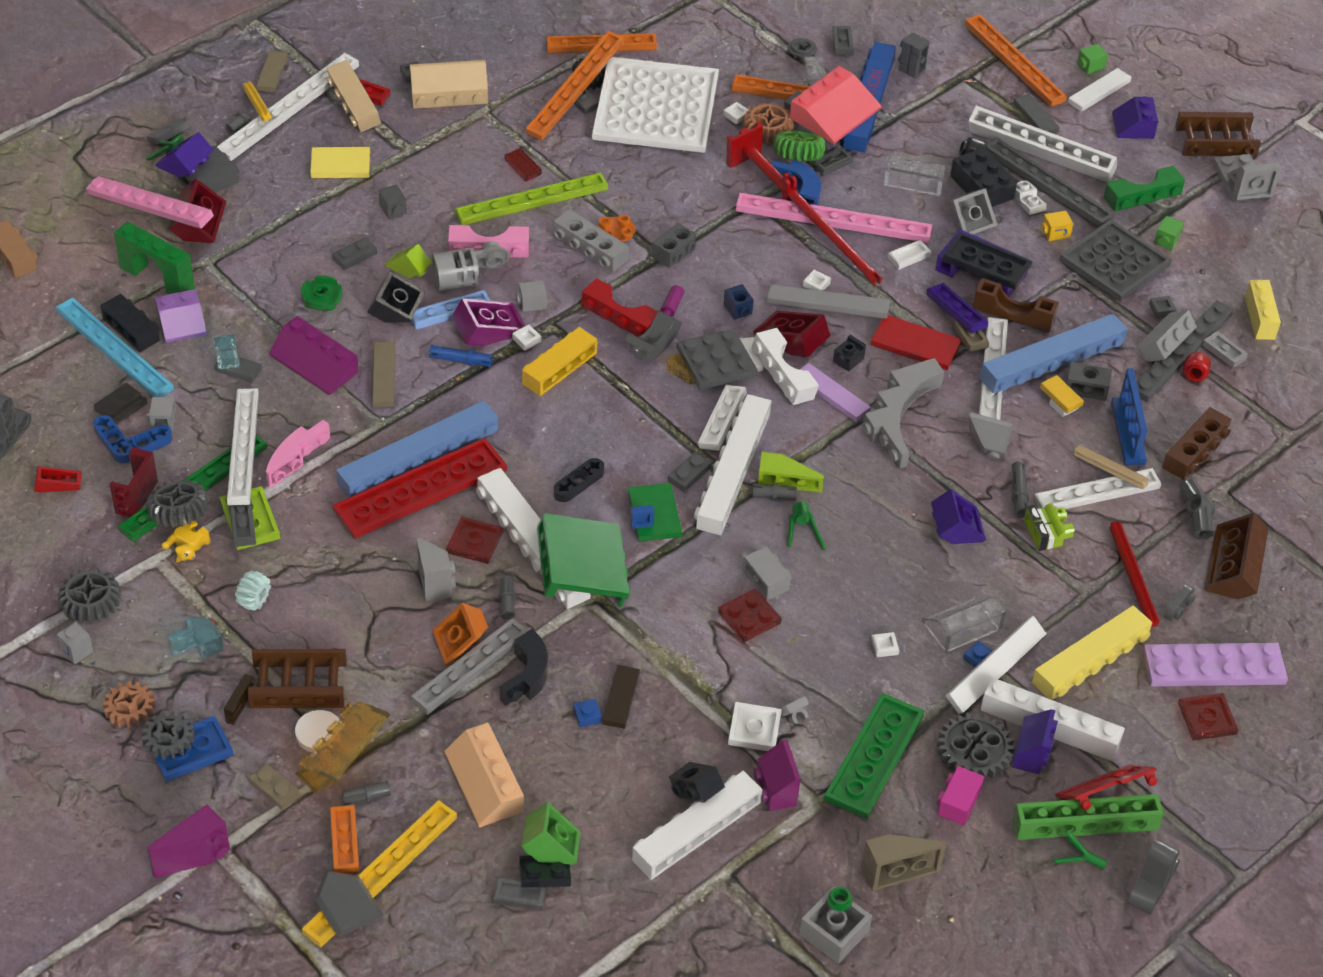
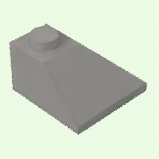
M986 188L969 192L952 200L961 230L970 234H976L997 226Z
M970 412L969 429L983 454H986L988 458L993 460L1005 459L1012 434V423Z

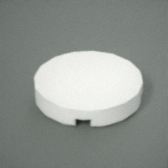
M315 710L306 713L298 720L295 726L296 741L301 748L308 752L319 751V753H324L332 750L340 743L342 738V723L338 716L329 711Z

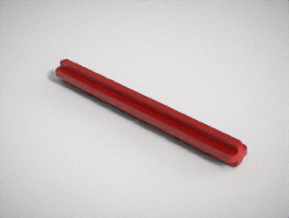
M1113 521L1110 523L1111 526L1109 528L1141 611L1152 622L1151 628L1157 627L1160 622L1122 523L1120 521Z

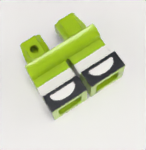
M1052 503L1040 509H1037L1035 505L1027 506L1024 522L1030 535H1032L1031 537L1038 551L1063 546L1064 539L1074 536L1075 528L1073 524L1061 523L1067 520V512L1064 507L1054 508Z

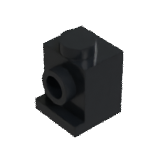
M849 335L847 340L834 350L833 362L849 372L864 360L866 344Z

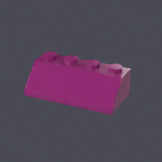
M298 316L282 327L269 352L272 358L327 395L332 394L358 374L356 354Z

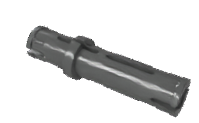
M1021 461L1012 464L1014 489L1012 501L1015 506L1014 514L1015 516L1018 515L1019 518L1025 517L1029 501V493L1026 488L1025 463L1022 464Z

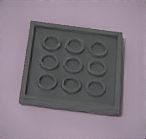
M1110 219L1060 254L1059 261L1121 302L1169 267L1172 259Z

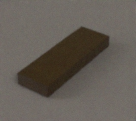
M617 665L602 725L625 729L640 669Z

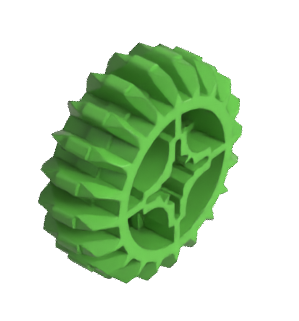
M788 130L777 133L774 139L775 153L790 160L816 161L821 159L825 152L824 138L815 133Z

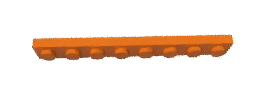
M981 14L965 19V26L1050 107L1066 102L1067 96Z
M608 30L526 127V134L542 141L623 45L624 37Z

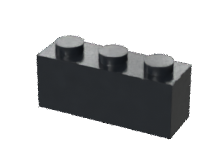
M122 294L100 305L103 320L139 353L160 341L158 324L155 321H151L143 310L136 308L130 299H126Z

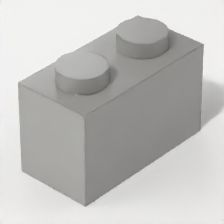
M768 547L744 556L743 571L766 601L789 591L792 579L788 569L781 565L777 555L772 553Z

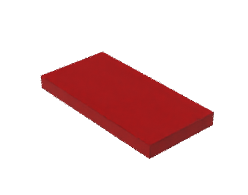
M888 315L887 319H882L871 340V345L920 362L935 358L942 369L948 370L961 345L962 339Z

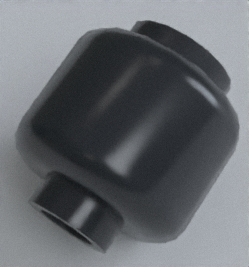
M969 137L966 141H962L959 155L962 156L978 149L986 148V143L983 140Z

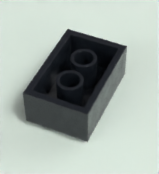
M985 147L954 158L952 161L950 177L966 194L986 188L992 207L1014 199L1018 181Z

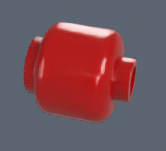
M1193 352L1186 357L1183 373L1189 381L1201 382L1210 374L1211 361L1206 354Z

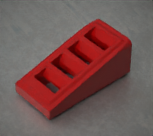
M37 466L34 492L80 490L82 471Z

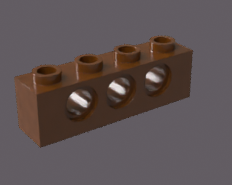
M1209 407L1166 453L1162 468L1182 480H1185L1189 474L1193 475L1199 463H1204L1207 460L1210 451L1217 449L1220 440L1228 437L1231 432L1229 427L1231 418Z

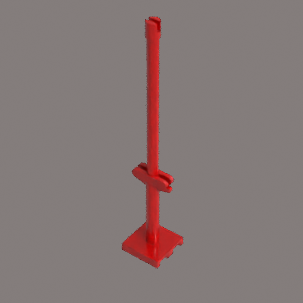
M759 121L750 130L746 127L741 129L739 135L734 138L731 135L727 136L726 164L730 168L751 159L781 190L782 200L793 201L864 274L873 286H876V282L878 284L881 283L882 277L797 192L796 177L794 175L789 177L788 173L782 176L761 154L763 125Z

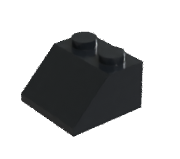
M389 271L381 283L367 313L383 322H410L425 291Z

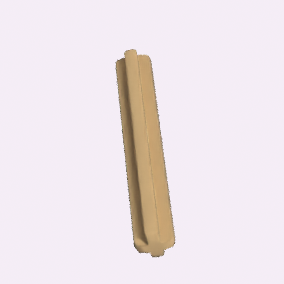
M1078 445L1074 449L1075 457L1140 489L1147 487L1149 481L1147 477L1082 445Z

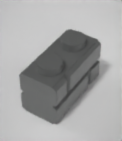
M911 33L902 39L900 43L902 50L898 57V62H900L899 71L905 74L908 73L913 78H918L925 72L929 40L921 38L916 33Z

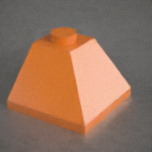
M462 602L432 630L446 666L455 661L488 628L481 609Z

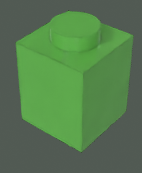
M1099 44L1080 49L1077 65L1087 75L1105 69L1108 53Z
M1166 216L1157 229L1154 244L1172 251L1181 237L1184 222Z

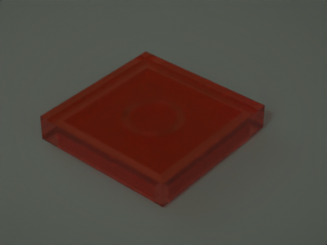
M461 516L446 547V551L451 555L489 564L503 534V527Z
M1223 693L1179 699L1178 705L1193 741L1237 735L1239 729Z

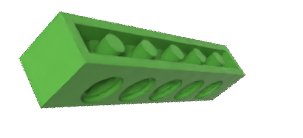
M1150 794L1089 799L1091 807L1088 810H1083L1078 800L1016 804L1012 821L1017 840L1068 837L1065 834L1066 830H1069L1074 836L1159 830L1164 813L1159 795Z

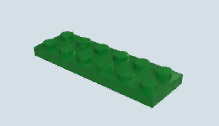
M882 693L827 789L824 801L868 819L918 728L925 711Z

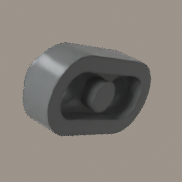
M1187 584L1184 585L1167 606L1163 617L1171 622L1175 619L1179 620L1184 613L1185 606H1191L1196 598V594H1194L1195 589Z

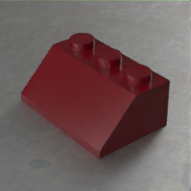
M196 178L181 189L178 200L210 209L214 216L202 229L171 220L169 230L183 241L213 243L227 201Z

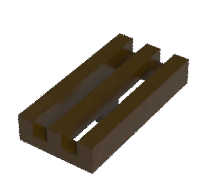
M245 674L225 705L226 723L234 725L248 703V688L254 686L253 676Z

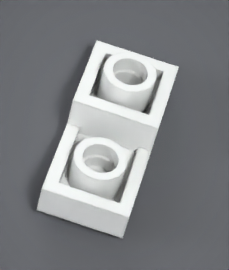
M1029 181L1018 182L1015 198L1026 213L1032 215L1046 211L1047 204L1037 196V188Z

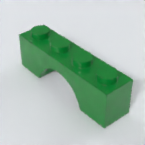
M1173 165L1158 169L1155 180L1149 184H1134L1124 178L1107 182L1104 199L1116 212L1182 194L1185 179Z

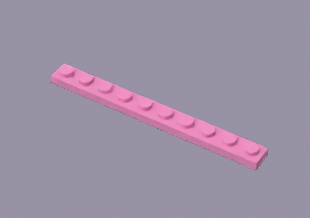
M745 193L739 194L736 211L814 224L793 201ZM809 204L834 228L912 241L921 240L925 243L930 241L932 224Z

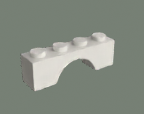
M774 328L756 333L751 348L792 405L814 400L819 385L809 371L795 369L784 361L782 356L787 341L780 331Z

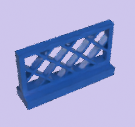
M1127 368L1120 397H1112L1111 406L1124 465H1146L1147 457L1144 441L1148 430L1133 368Z

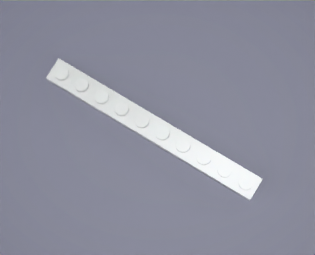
M346 53L342 54L270 107L268 110L272 117L271 120L264 122L258 116L217 147L222 153L225 152L228 159L232 161L328 90L330 85L326 79L329 76L326 68L347 59L352 69L355 70L359 67V60Z

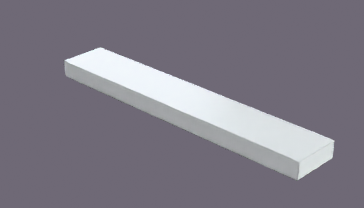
M1153 468L1137 471V473L1149 479L1148 485L1144 489H1140L1114 476L1035 493L1034 500L1039 509L1045 508L1049 503H1052L1054 508L1064 507L1069 509L1160 489L1161 482Z
M1034 616L1029 617L945 695L958 714L966 711L985 693L992 677L996 679L1002 677L1046 635V632Z

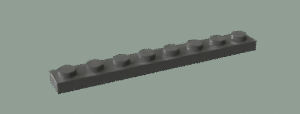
M995 138L986 144V148L989 149V152L997 161L1098 227L1110 219H1114L1115 214L999 138Z
M1216 300L1195 322L1197 328L1165 360L1156 361L1136 381L1140 399L1148 402L1184 365L1186 357L1190 353L1197 352L1202 347L1204 339L1215 333L1233 315L1234 309Z

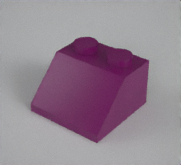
M782 740L758 758L757 768L754 769L755 781L760 783L763 789L761 799L763 803H767L769 811L797 806L801 778L788 740Z

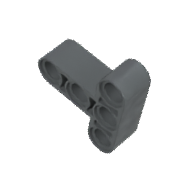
M0 394V459L6 455L27 430L32 419L30 413L15 408L12 398Z
M1158 839L1155 840L1148 853L1140 879L1128 899L1129 904L1148 914L1152 913L1180 862V859L1177 858L1180 850Z

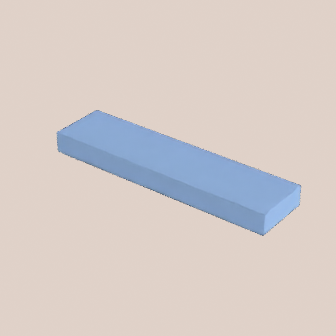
M485 290L418 308L411 322L415 330L449 321L453 319L452 315L462 298L488 301L490 299Z

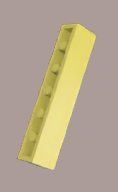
M1131 606L1036 668L1032 684L1050 700L1058 696L1062 697L1071 687L1080 685L1089 675L1097 674L1107 663L1112 664L1122 653L1130 652L1137 643L1145 642L1151 634L1152 622L1135 606Z

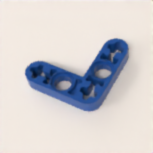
M98 416L93 422L95 433L118 463L130 462L129 452L132 447L153 452L170 444L173 439L171 428L167 425L155 426L127 439L110 416ZM111 437L119 438L117 441L114 442L108 441V439ZM142 441L148 442V444L143 447L137 445Z

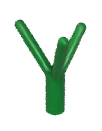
M178 134L171 141L161 140L160 143L167 146L151 154L146 160L149 161L168 149L172 150L184 140V137Z
M1069 830L1065 831V834L1068 836L1067 841L1083 856L1054 859L1055 864L1087 861L1101 869L1105 868L1107 860L1087 851Z

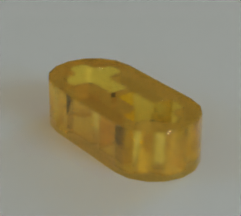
M670 355L667 358V371L689 384H696L681 355Z

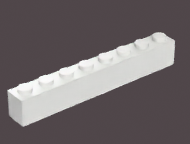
M979 106L975 107L968 121L969 132L990 140L999 138L1017 150L1104 182H1110L1117 168L1116 156Z
M747 394L745 401L740 402L738 408L739 415L734 416L732 422L733 430L728 431L726 436L727 444L721 448L719 455L721 459L715 462L714 476L709 477L707 483L708 490L702 493L700 501L702 505L695 510L696 529L722 535L769 419L772 400Z
M501 468L478 477L476 492L481 500L484 499L489 511L497 516L501 527L506 528L511 540L519 545L525 558L528 557L533 569L542 575L537 525L540 518ZM557 589L555 597L558 602H562L569 609L590 599V593Z

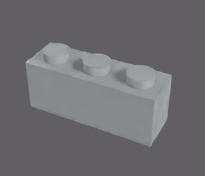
M1189 310L1169 313L1138 344L1146 362L1165 360L1197 328Z

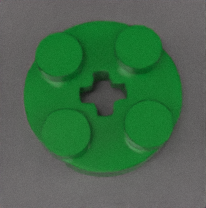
M330 276L314 277L315 280L310 282L307 280L301 288L304 306L316 310L333 311L342 300L341 284L339 285L337 280Z

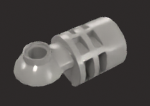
M490 241L482 246V250L474 251L473 247L432 254V269L437 290L443 291L479 285L477 278L479 268L490 269L500 267L509 260V252L504 247L499 246L498 242Z

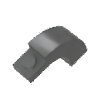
M658 311L651 326L643 335L636 337L628 333L625 341L631 344L629 352L646 361L657 358L671 344L682 322Z

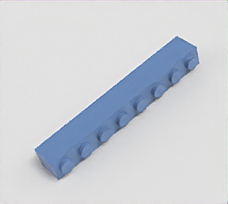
M1114 314L1108 315L984 362L979 379L992 394L1005 391L1017 384H1023L1030 379L1038 378L1043 374L1054 372L1067 365L1069 366L1071 362L1088 359L1095 354L1121 346L1125 341L1128 329Z
M482 401L337 469V484L349 498L474 443L488 435H492L498 431V416L485 401Z

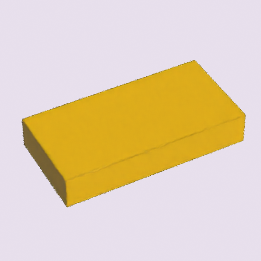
M1056 375L1041 383L1040 389L1066 414L1083 406L1084 400L1059 376Z

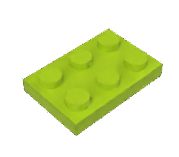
M263 487L252 488L251 504L256 545L281 539ZM227 495L219 497L232 535L230 510L227 504ZM256 545L239 546L236 548L241 550Z

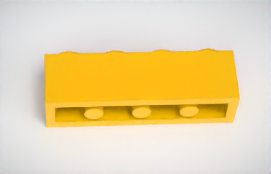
M581 327L568 333L565 338L555 343L545 353L540 354L533 362L525 365L522 369V384L537 395L542 396L597 354V338Z

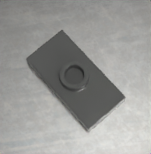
M585 89L574 104L586 114L598 108L599 100Z

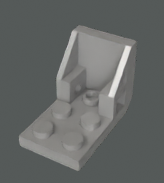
M1251 154L1215 157L1213 165L1232 201L1273 197L1281 170L1279 162L1256 165Z

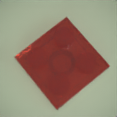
M756 588L718 608V613L744 643L781 624L782 618Z

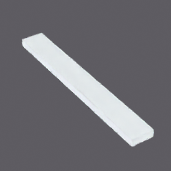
M987 318L986 337L989 340V348H984L983 363L1005 355L1008 320ZM982 382L979 414L1000 420L1002 391L992 394Z
M257 388L237 389L227 493L228 505H250L259 390Z

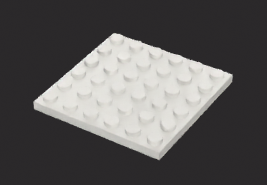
M612 57L608 61L592 140L705 153L719 69Z

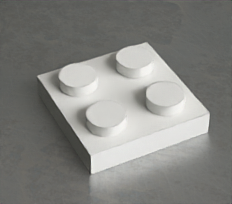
M735 702L728 745L769 751L776 746L782 709Z

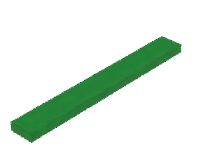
M257 435L255 437L254 457L267 449V443ZM232 447L183 481L191 480L192 483L198 482L200 486H203L205 492L229 476ZM145 506L119 524L118 529L129 540L135 542L155 528L157 523L152 521L147 506Z

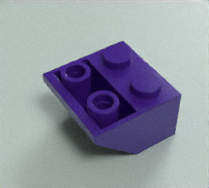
M1050 709L1024 717L1012 768L1040 775L1042 766L1047 767L1058 723L1057 720H1054L1056 710Z

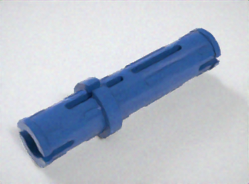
M431 345L429 353H431L429 358L467 363L468 366L473 364L487 367L492 366L493 360L491 358H493V354L478 353L473 349L466 351Z

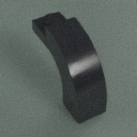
M533 629L514 640V654L526 667L520 674L500 686V701L505 706L519 700L522 695L531 700L541 691L546 682L548 673L547 649L542 638Z

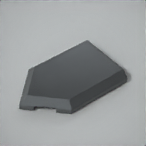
M325 870L315 902L338 938L383 916L382 911L359 876Z

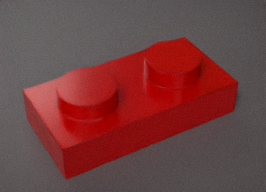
M359 79L372 103L382 106L390 96V89Z

